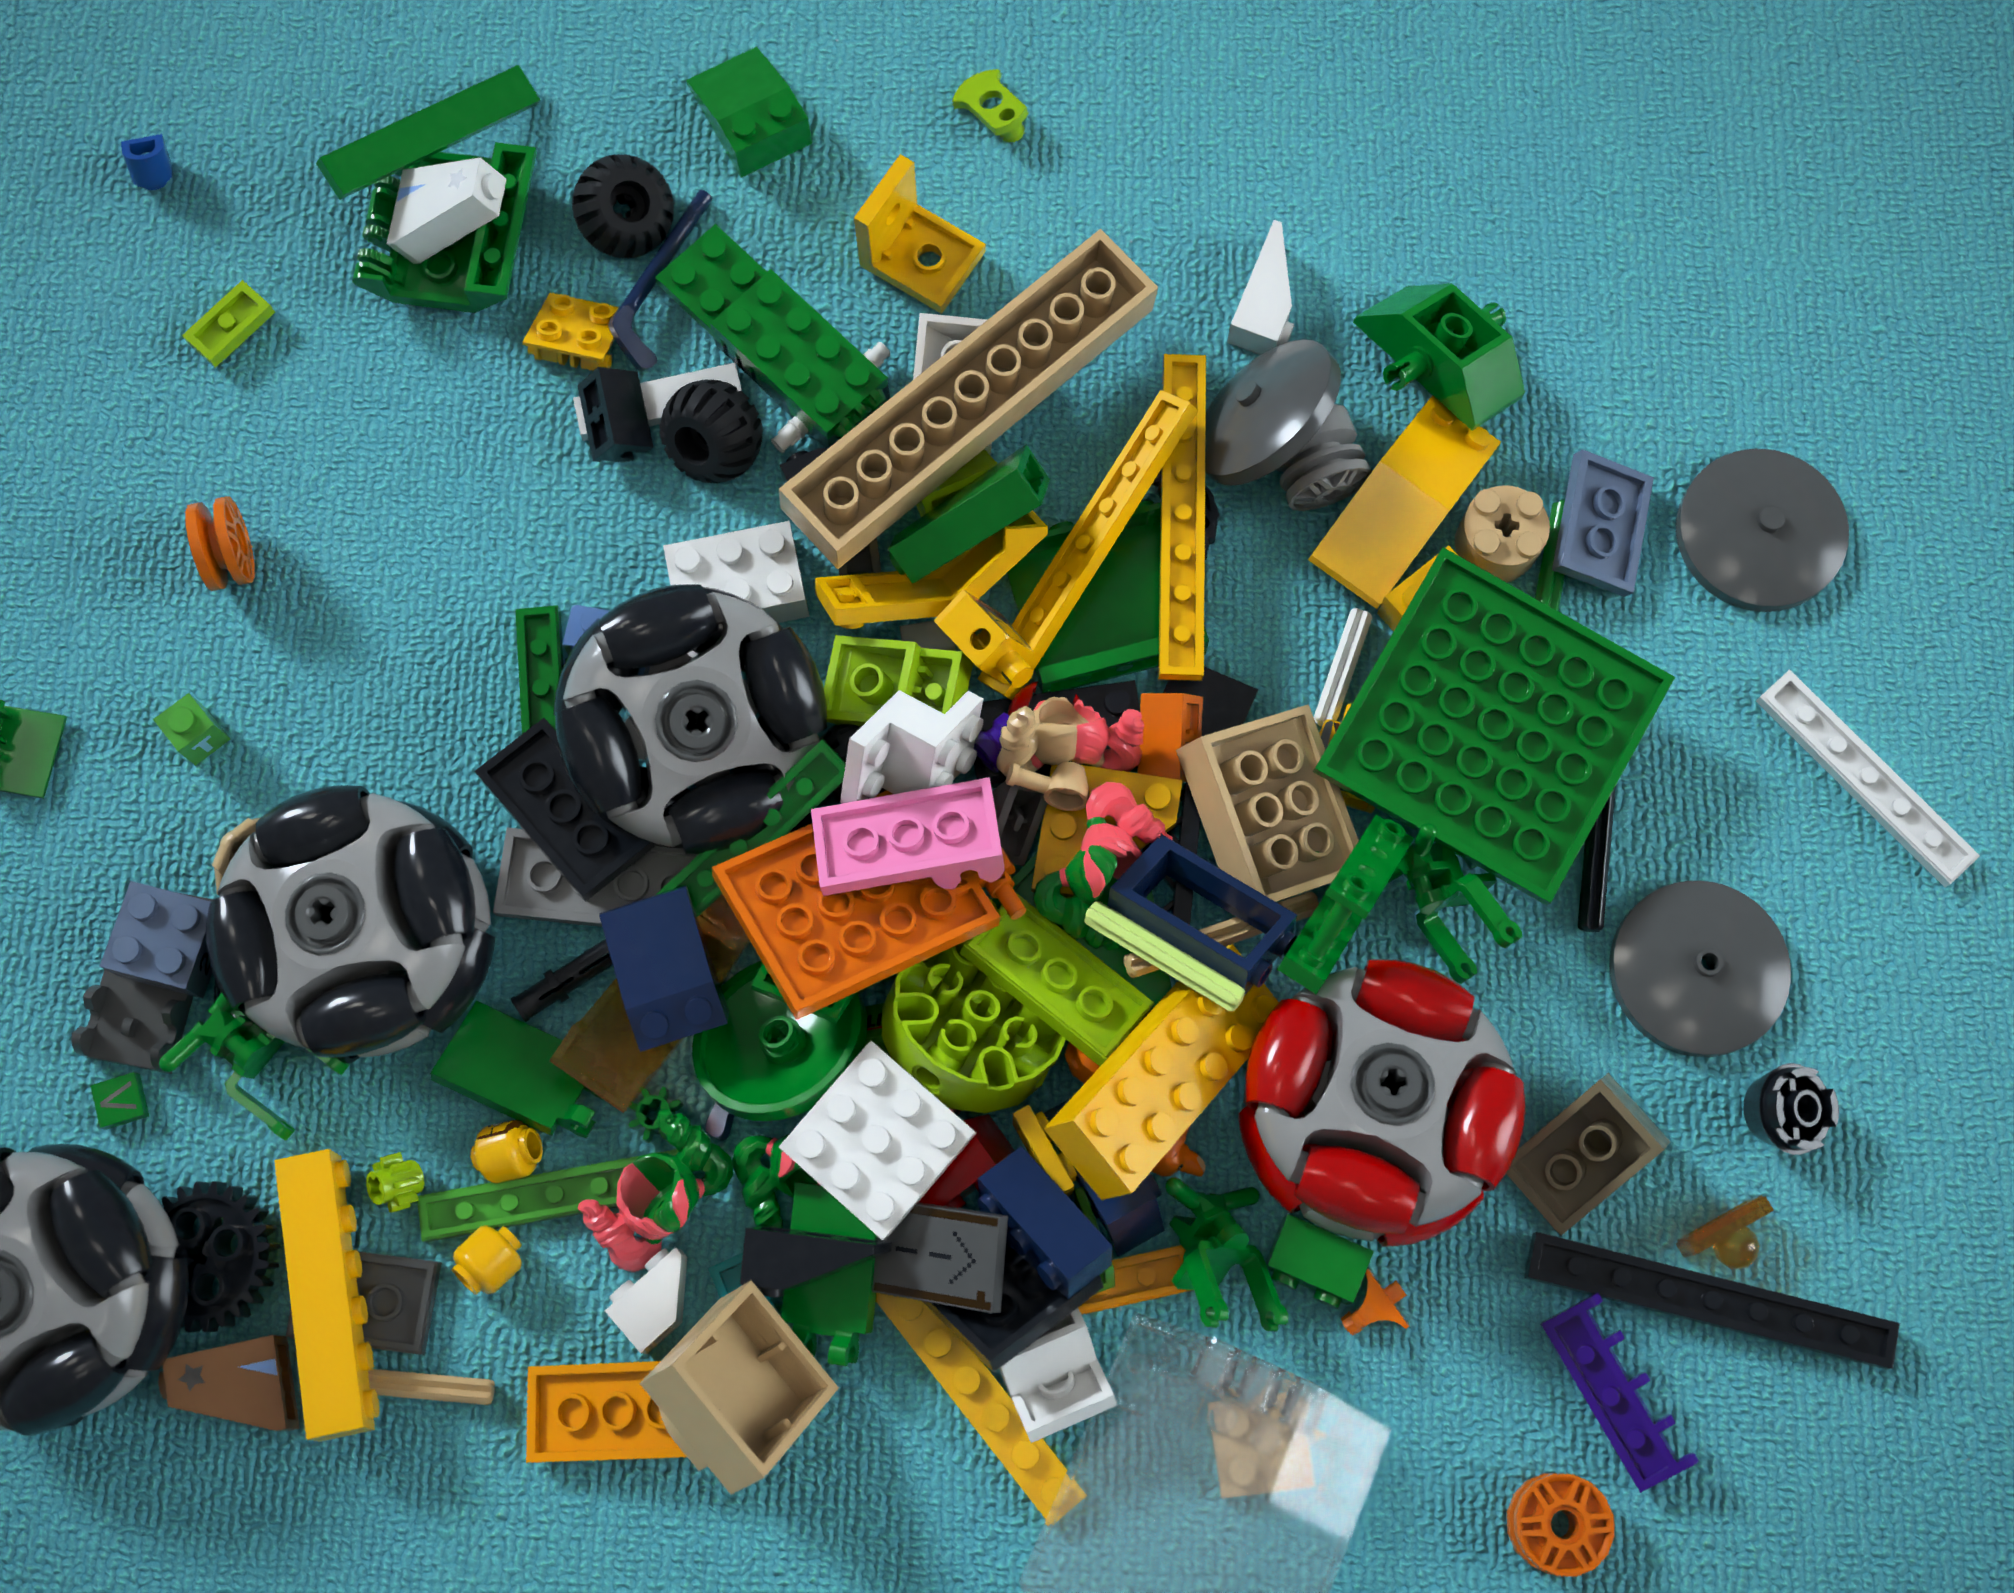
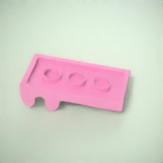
M990 777L811 809L819 884L823 896L932 877L933 881L944 889H954L961 882L960 874L964 871L975 870L978 872L979 878L987 882L996 881L1004 872V859Z

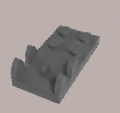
M184 894V895H187V896H191V897H195V898H199V899H203V900H207V901H211V902L214 900V899H209V898H203V897H198V896H193V895ZM104 969L100 985L90 986L83 995L85 1009L90 1011V1020L86 1027L80 1026L72 1032V1047L78 1055L86 1058L172 1074V1072L161 1070L159 1060L182 1039L194 996L122 978Z

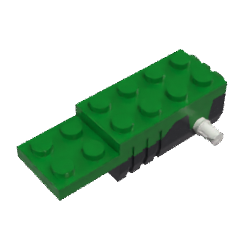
M716 224L655 276L657 285L714 338L716 346L792 417L777 432L778 434L771 439L773 445L781 453H784L789 446H793L801 438H804L806 434L812 435L824 448H830L890 399L888 377L878 369L884 363V360L891 355L889 349L882 342H878L872 349L862 354L772 269L767 272Z

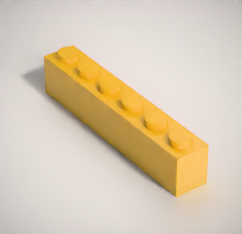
M331 1149L276 1159L274 1162L306 1440L321 1442L375 1430L374 1418L379 1417L380 1406L377 1392L375 1389H370L368 1371L374 1368V1357L369 1342H364L362 1324L368 1322V1309L364 1296L358 1295L356 1278L362 1276V1262L358 1250H353L351 1232L356 1231L357 1221L353 1206L351 1204L347 1205L345 1187L351 1185V1173L346 1159L342 1160L341 1156Z

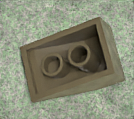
M1607 1073L1517 1150L1506 1174L1558 1234L1562 1236L1664 1151L1671 1141L1617 1081Z

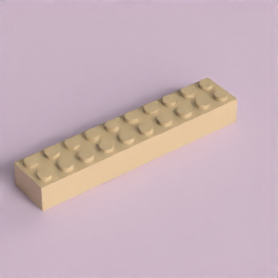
M1099 229L779 488L781 510L838 570L1153 310L1158 286L1102 229Z

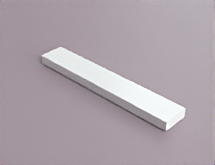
M1791 670L1787 671L1756 700L1795 741L1944 887L1952 884L1980 857L1961 836Z

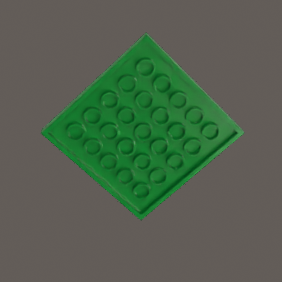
M1442 547L1313 772L1419 832L1423 824L1432 823L1437 828V836L1434 842L1547 906L1556 895L1674 681L1675 676Z

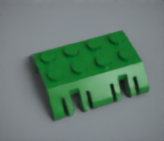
M495 142L492 158L438 152L403 169L482 158L506 178L498 217L417 264H413L387 245L401 180L389 176L374 183L376 188L372 190L365 221L367 225L364 227L362 236L368 242L373 243V245L390 252V255L388 256L374 249L360 248L357 256V261L359 262L355 265L352 282L358 287L393 303L470 313L479 312L506 300L537 155L536 147ZM403 170L395 174L401 177Z

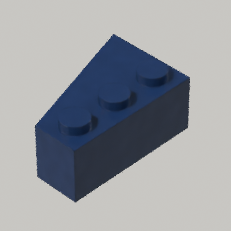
M1071 1098L1044 1112L1048 1122L1055 1117ZM1055 1144V1146L1057 1147L1059 1153H1061L1062 1151H1061V1150L1058 1148V1146ZM1076 1170L1078 1176L1075 1177V1181L1079 1183L1080 1187L1083 1186L1096 1219H1100L1108 1232L1112 1242L1111 1245L1117 1257L1165 1231L1156 1199L1162 1193L1151 1173L1147 1175L1133 1193L1101 1200Z
M1022 1146L978 1178L979 1198L977 1203L979 1211L1008 1216L1006 1243L1038 1271L1041 1279L1050 1289L1059 1290L1069 1299L1112 1266L1113 1246Z

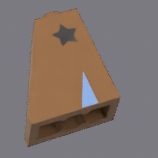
M270 1335L166 1358L162 1364L163 1371L159 1373L158 1384L163 1399H167L168 1407L274 1431L300 1429L288 1340L285 1336Z

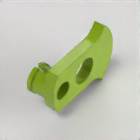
M1000 69L982 71L965 80L954 94L952 100L954 109L963 108L969 110L996 136L1003 137L1004 142L1012 143L1020 140L1025 133L1022 122L1028 115L1027 106L1000 83V78L1002 77ZM996 97L1002 99V102L995 108L987 109L982 107V104L989 98Z

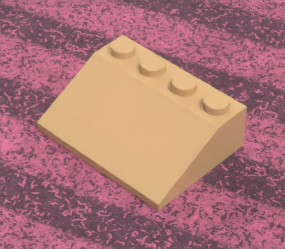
M1309 704L1201 736L1176 750L1218 868L1275 902L1332 883L1359 841L1340 788L1313 772L1325 751V747Z

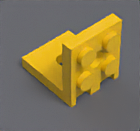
M901 154L854 217L860 267L940 314L944 312L986 252L985 243L917 204L915 165L912 160ZM926 252H934L941 258L934 266H925L918 259Z

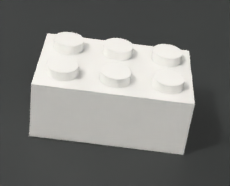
M790 521L663 546L670 585L701 584L702 587L716 588L735 594L767 612L778 623L810 617Z

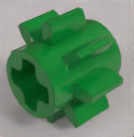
M662 1087L658 1095H652L646 1088H643L642 1095L644 1098L638 1104H628V1107L636 1112L637 1117L628 1125L632 1130H638L642 1127L646 1128L643 1133V1140L647 1143L652 1141L654 1134H660L667 1141L666 1135L659 1129L657 1119L652 1126V1121L647 1117V1112L649 1109L656 1111L660 1105L661 1110L668 1109L672 1114H676L675 1111L684 1106L683 1102L674 1100L668 1103L669 1090L666 1087Z

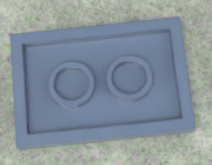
M1583 449L1573 454L1552 570L1623 597L1634 593L1654 477Z

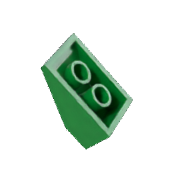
M757 46L686 80L689 89L741 178L812 144L807 115L790 86Z

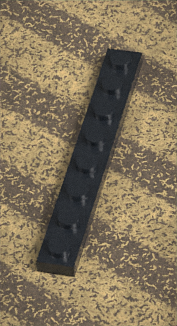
M1539 1232L1532 1233L1524 1275L1526 1279L1589 1295L1598 1292L1601 1298L1882 1369H1893L1900 1326L1898 1322Z

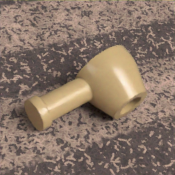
M1074 762L1060 763L1051 777L1020 768V765L1012 763L1006 777L1007 785H1017L1043 793L1044 800L1052 807L1060 810H1081L1085 808L1089 797V786L1085 769L1080 764Z

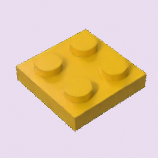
M1030 1105L1014 1112L1013 1126L1029 1155L1068 1197L1071 1196L1075 1187L1073 1182L1078 1175L1074 1166L1063 1152L1057 1155L1050 1142L1053 1140L1044 1130L1045 1126L1049 1123L1044 1113L1040 1111L1034 1114Z

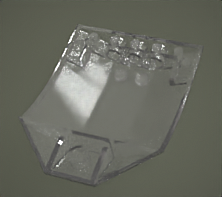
M1134 1312L1106 1378L1118 1406L1089 1418L1020 1577L1019 1583L1023 1593H1330L1392 1429L1329 1393L1324 1388L1232 1345Z

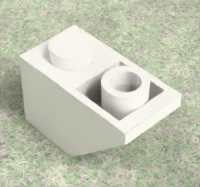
M676 1247L671 1252L666 1248L659 1251L644 1266L648 1272L635 1284L631 1280L626 1281L609 1297L613 1304L605 1312L636 1349L643 1354H648L682 1323L687 1256Z

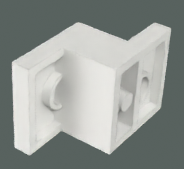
M899 690L849 738L840 803L875 798L881 788L893 794L949 785L953 783V780L960 773L966 774L973 766L977 756L974 744L983 726V719L980 718L983 698L967 691L946 714H943Z
M1078 1308L999 1369L1030 1443L1118 1406L1114 1393L1097 1360L1088 1328Z

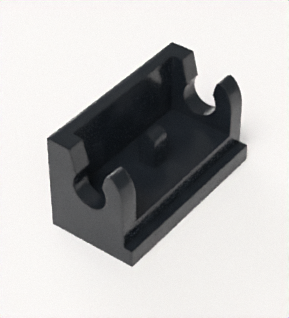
M598 367L577 385L593 462H601L602 460L629 462L634 460L632 451L636 453L649 452L654 448L638 371Z

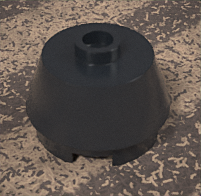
M1796 1063L1783 1064L1755 1080L1749 1086L1743 1103L1746 1124L1755 1137L1786 1153L1801 1155L1811 1150L1819 1149L1825 1145L1821 1141L1826 1137L1829 1127H1837L1839 1105L1834 1089H1826L1822 1080L1816 1075L1819 1072L1816 1069Z

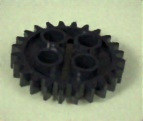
M212 1181L211 1185L208 1182H194L193 1189L192 1187H178L177 1198L162 1197L163 1207L173 1225L179 1246L176 1247V1252L186 1255L190 1294L188 1292V1304L182 1328H185V1332H200L201 1329L203 1332H218L219 1325L220 1327H234L235 1316L237 1318L250 1317L251 1312L248 1303L262 1304L264 1302L262 1295L258 1291L259 1287H273L274 1282L265 1276L266 1270L279 1268V1263L269 1259V1253L279 1249L280 1244L268 1242L267 1238L277 1227L276 1225L262 1224L269 1210L265 1208L253 1209L258 1199L256 1195H243V1187L229 1186L227 1188V1183ZM198 1217L200 1220V1228L195 1236L193 1231V1225ZM236 1234L238 1237V1247L233 1253L231 1241ZM217 1277L219 1281V1291L217 1295L214 1296L212 1291V1285Z

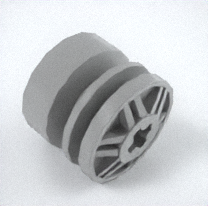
M1334 404L1325 422L1312 439L1295 456L1276 469L1277 471L1284 472L1279 482L1286 491L1285 497L1292 510H1313L1343 500L1357 492L1372 472L1369 463L1364 460L1365 452L1363 448L1358 444H1353L1357 433L1348 410L1344 405Z

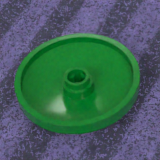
M760 960L739 971L721 986L729 1008L728 1024L694 1034L692 1059L700 1084L709 1096L725 1111L734 1116L752 1121H777L800 1115L812 1109L864 1049L867 1036V1013L863 999L858 991L837 1023L814 1014H809L796 1020L786 1003L751 990V984L763 963Z

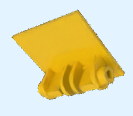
M550 292L523 339L522 345L528 346V353L533 354L537 360L558 362L559 365H565L570 356V366L573 368L578 367L580 360L581 368L594 371L598 367L611 368L612 355L607 353L614 341V337L608 325L619 307Z

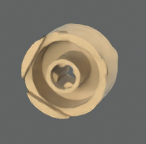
M1495 486L1483 489L1472 500L1457 528L1455 535L1456 553L1506 583L1519 578L1533 566L1549 537L1550 522L1543 506V500L1535 492H1528L1514 486Z

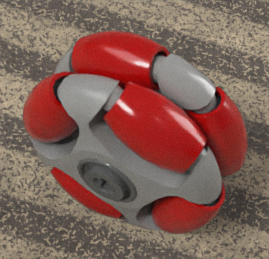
M1368 960L1364 970L1353 967L1329 974L1317 994L1303 988L1292 999H1282L1264 1020L1253 1043L1246 1072L1243 1101L1246 1107L1238 1113L1242 1141L1254 1171L1269 1194L1289 1214L1301 1210L1304 1218L1333 1233L1366 1241L1376 1239L1383 1247L1402 1246L1431 1239L1451 1229L1464 1220L1483 1201V1191H1492L1497 1187L1514 1160L1522 1136L1525 1117L1524 1083L1514 1075L1515 1069L1509 1052L1493 1024L1480 1009L1473 1008L1475 998L1468 990L1453 979L1414 963L1398 960Z

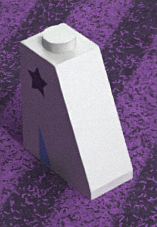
M482 158L403 170L387 245L413 264L423 262L499 216L506 178Z

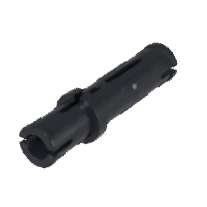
M606 939L586 950L558 970L553 972L549 969L543 973L544 979L516 997L510 998L525 1022L556 1001L560 1000L563 1003L569 999L568 994L613 965Z

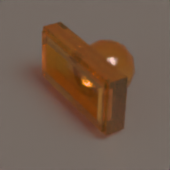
M1761 1195L1748 1199L1679 1238L1675 1244L1683 1257L1697 1255L1713 1245L1715 1256L1723 1265L1731 1269L1747 1268L1757 1259L1760 1245L1757 1235L1746 1226L1774 1211L1766 1196L1762 1197Z

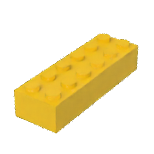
M1233 944L1225 946L1242 956ZM1178 981L1045 1126V1132L1101 1200L1133 1193L1249 1058L1255 1037L1264 1020L1278 1004V1000L1265 984L1260 988L1253 985L1244 996L1238 1008L1231 1012Z

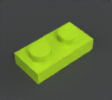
M241 280L191 326L182 337L216 368L265 323L275 311L266 300Z

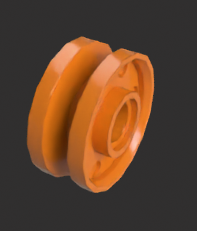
M230 496L216 498L213 504V517L203 502L187 505L185 525L188 542L198 573L205 586L210 591L226 589L228 571L238 585L252 583L255 578L253 550L242 514L234 500Z
M1543 1473L1526 1480L1513 1494L1507 1510V1533L1514 1550L1529 1566L1555 1576H1580L1594 1570L1607 1557L1615 1537L1614 1515L1606 1497L1592 1482L1574 1474ZM1563 1511L1569 1520V1528L1567 1533L1559 1538L1553 1533L1551 1520L1556 1512Z

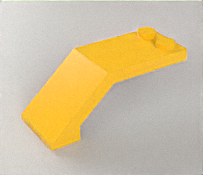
M1432 395L1382 457L1308 560L1375 609H1378L1384 597L1391 592L1443 519L1495 452L1501 441L1480 426L1472 431Z
M1032 510L912 584L906 574L901 575L897 571L815 578V594L834 625L847 629L861 628L864 626V623L937 617L963 589L978 599L983 596L1048 535V526Z

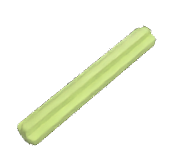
M1100 901L1094 902L1087 910L1084 922L1089 927L1224 1009L1233 1012L1241 1004L1245 990L1240 985Z

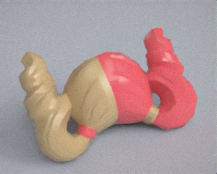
M1051 697L1038 702L1033 711L1027 706L1021 707L1017 711L1012 712L1007 720V726L1001 728L999 740L1002 748L998 755L996 766L1006 777L1012 763L1018 764L1020 768L1035 772L1044 764L1059 765L1062 762L1069 761L1078 764H1089L1092 767L1130 772L1139 765L1143 751L1139 746L1143 744L1144 722L1141 720L1142 714L1137 710L1127 709L1123 712L1118 722L1108 727L1105 718H1101L1092 706H1084L1082 700L1079 699L1074 706L1065 697Z

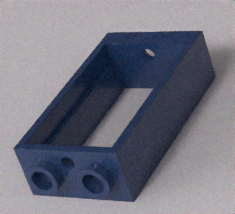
M1162 834L1110 887L1108 907L1240 985L1245 990L1244 996L1253 985L1260 988L1271 973L1272 963L1277 957L1284 959L1297 939V936L1293 934L1297 914ZM1168 875L1266 935L1248 956L1243 958L1149 901L1146 897Z

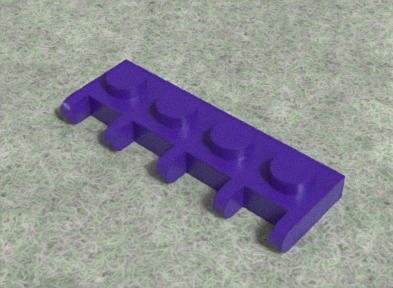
M1597 1292L1548 1318L1541 1325L1641 1493L1692 1467L1699 1460L1694 1452L1685 1454L1677 1459L1662 1431L1676 1423L1671 1414H1668L1656 1421L1654 1420L1636 1390L1651 1381L1646 1372H1642L1631 1379L1629 1378L1611 1348L1623 1341L1625 1336L1621 1330H1618L1605 1337L1589 1309L1598 1306L1603 1301Z

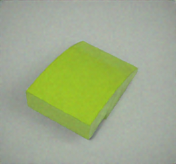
M835 635L824 685L827 722L837 725L853 724L862 727L899 690L946 714L968 691L973 663L962 651L921 648L916 642Z

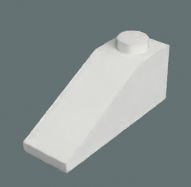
M1276 220L1272 223L1233 317L1227 340L1229 344L1259 355L1289 342L1295 325L1288 322L1292 303L1282 222Z

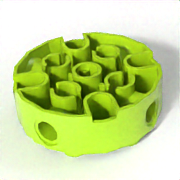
M965 941L897 974L882 1006V1039L890 1057L948 1108L990 1113L1017 1106L1040 1088L1049 1069L1057 1061L1066 1038L1061 1036L964 958L960 951L967 942Z

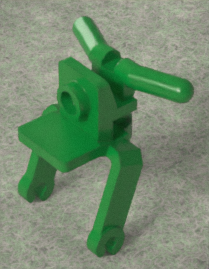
M1425 823L1420 827L1415 841L1407 849L1388 883L1402 875L1408 879L1406 882L1408 889L1415 890L1417 895L1416 902L1420 910L1416 915L1418 927L1449 968V974L1452 979L1462 984L1477 974V967L1468 958L1439 918V910L1444 907L1471 904L1493 934L1497 944L1503 948H1507L1512 943H1516L1521 939L1522 931L1514 921L1508 918L1488 890L1497 882L1496 877L1490 873H1468L1464 876L1456 854L1440 844L1434 843L1437 836L1436 826L1432 823Z
M221 992L214 1004L208 1009V1012L211 1014L209 1019L205 1023L198 1021L190 1032L160 1058L159 1067L164 1072L174 1071L206 1042L211 1047L209 1051L214 1056L225 1058L233 1065L232 1069L234 1072L224 1083L227 1094L265 1122L273 1133L287 1141L295 1129L238 1085L241 1077L255 1078L285 1041L272 1036L257 1026L245 1015V1011H235L232 1009ZM317 1057L340 1075L350 1065L337 1058Z
M1173 1177L1168 1179L1165 1184L1167 1193L1190 1209L1197 1217L1173 1216L1169 1223L1178 1235L1179 1243L1186 1250L1183 1257L1184 1262L1172 1278V1283L1177 1289L1194 1290L1200 1306L1202 1323L1206 1327L1217 1328L1219 1321L1228 1320L1229 1309L1222 1298L1219 1285L1230 1268L1235 1264H1239L1243 1269L1255 1301L1262 1327L1266 1331L1277 1332L1279 1329L1278 1325H1287L1288 1312L1280 1303L1262 1253L1255 1245H1248V1235L1236 1223V1220L1229 1212L1256 1204L1260 1199L1259 1191L1254 1187H1247L1223 1194L1210 1193L1207 1195L1204 1192L1193 1190L1179 1178Z

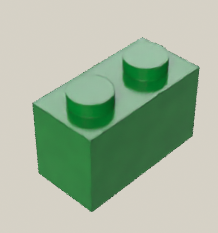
M1287 1214L1281 1221L1265 1263L1268 1271L1273 1272L1271 1279L1275 1283L1292 1290H1296L1298 1284L1315 1291L1313 1299L1327 1306L1339 1309L1341 1303L1346 1305L1354 1303L1374 1251Z

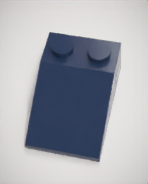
M687 886L599 914L624 1007L640 1052L728 1024L729 1008Z

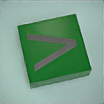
M132 1072L90 1085L101 1129L107 1130L149 1117L139 1073Z

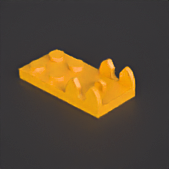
M660 1361L528 1366L526 1463L687 1457L669 1435L662 1421L658 1405L640 1385L642 1380Z

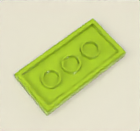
M1017 894L1027 909L1026 913L1022 917L1012 920L1002 905L997 910L1000 915L999 926L969 939L963 945L960 954L1097 1065L1101 1066L1137 1027L1155 1003L1054 922L1038 913L1034 906Z

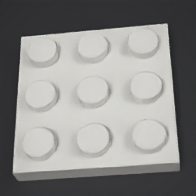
M870 1041L781 1143L779 1148L880 1239L885 1241L977 1133L880 1047Z

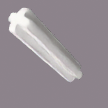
M1353 608L1350 611L1314 714L1315 723L1319 726L1323 725L1325 719L1338 720L1372 621V615L1367 611L1359 608Z

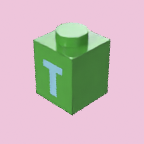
M190 693L153 719L176 750L195 766L230 740L229 736L207 708Z

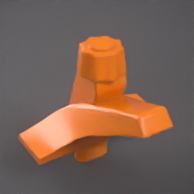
M1367 1268L1365 1273L1367 1278L1365 1298L1358 1309L1352 1313L1348 1311L1341 1318L1343 1326L1352 1336L1362 1331L1363 1327L1382 1320L1395 1322L1407 1329L1409 1324L1395 1305L1407 1294L1397 1280L1383 1289L1371 1270Z

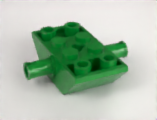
M1453 283L1406 286L1357 315L1353 321L1371 340L1396 361L1384 368L1383 379L1387 386L1396 379H1400L1391 386L1392 390L1399 391L1416 379L1472 431L1520 400L1525 394L1513 337L1502 328L1506 321L1504 309L1501 307L1491 314L1490 312L1499 305L1494 302L1488 303L1481 309Z

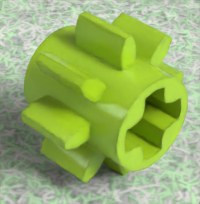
M401 1152L380 1157V1162L372 1164L374 1171L367 1174L366 1188L374 1204L382 1205L387 1203L389 1212L393 1213L409 1208L411 1203L419 1200L417 1194L421 1193L424 1189V1175L416 1161L407 1160L403 1162Z

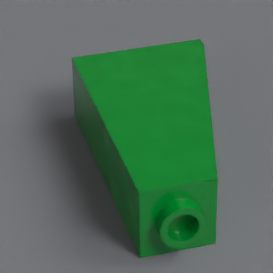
M1027 444L896 534L888 550L890 551L891 563L897 572L901 575L906 574L912 584L1041 506L1050 478Z

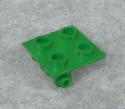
M0 700V791L38 798L45 797L67 716L5 706V701Z

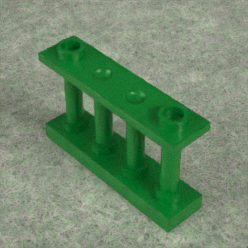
M1378 815L1374 816L1328 887L1319 905L1277 968L1278 971L1314 994L1318 993L1362 919H1366L1414 839L1406 833L1400 824L1393 820L1383 819Z

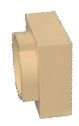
M752 1280L720 1298L640 1383L658 1405L662 1421L674 1442L698 1471L708 1467L731 1495L765 1478L839 1389Z

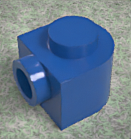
M162 134L121 141L122 154L134 185L146 190H157L164 187L172 178V163Z

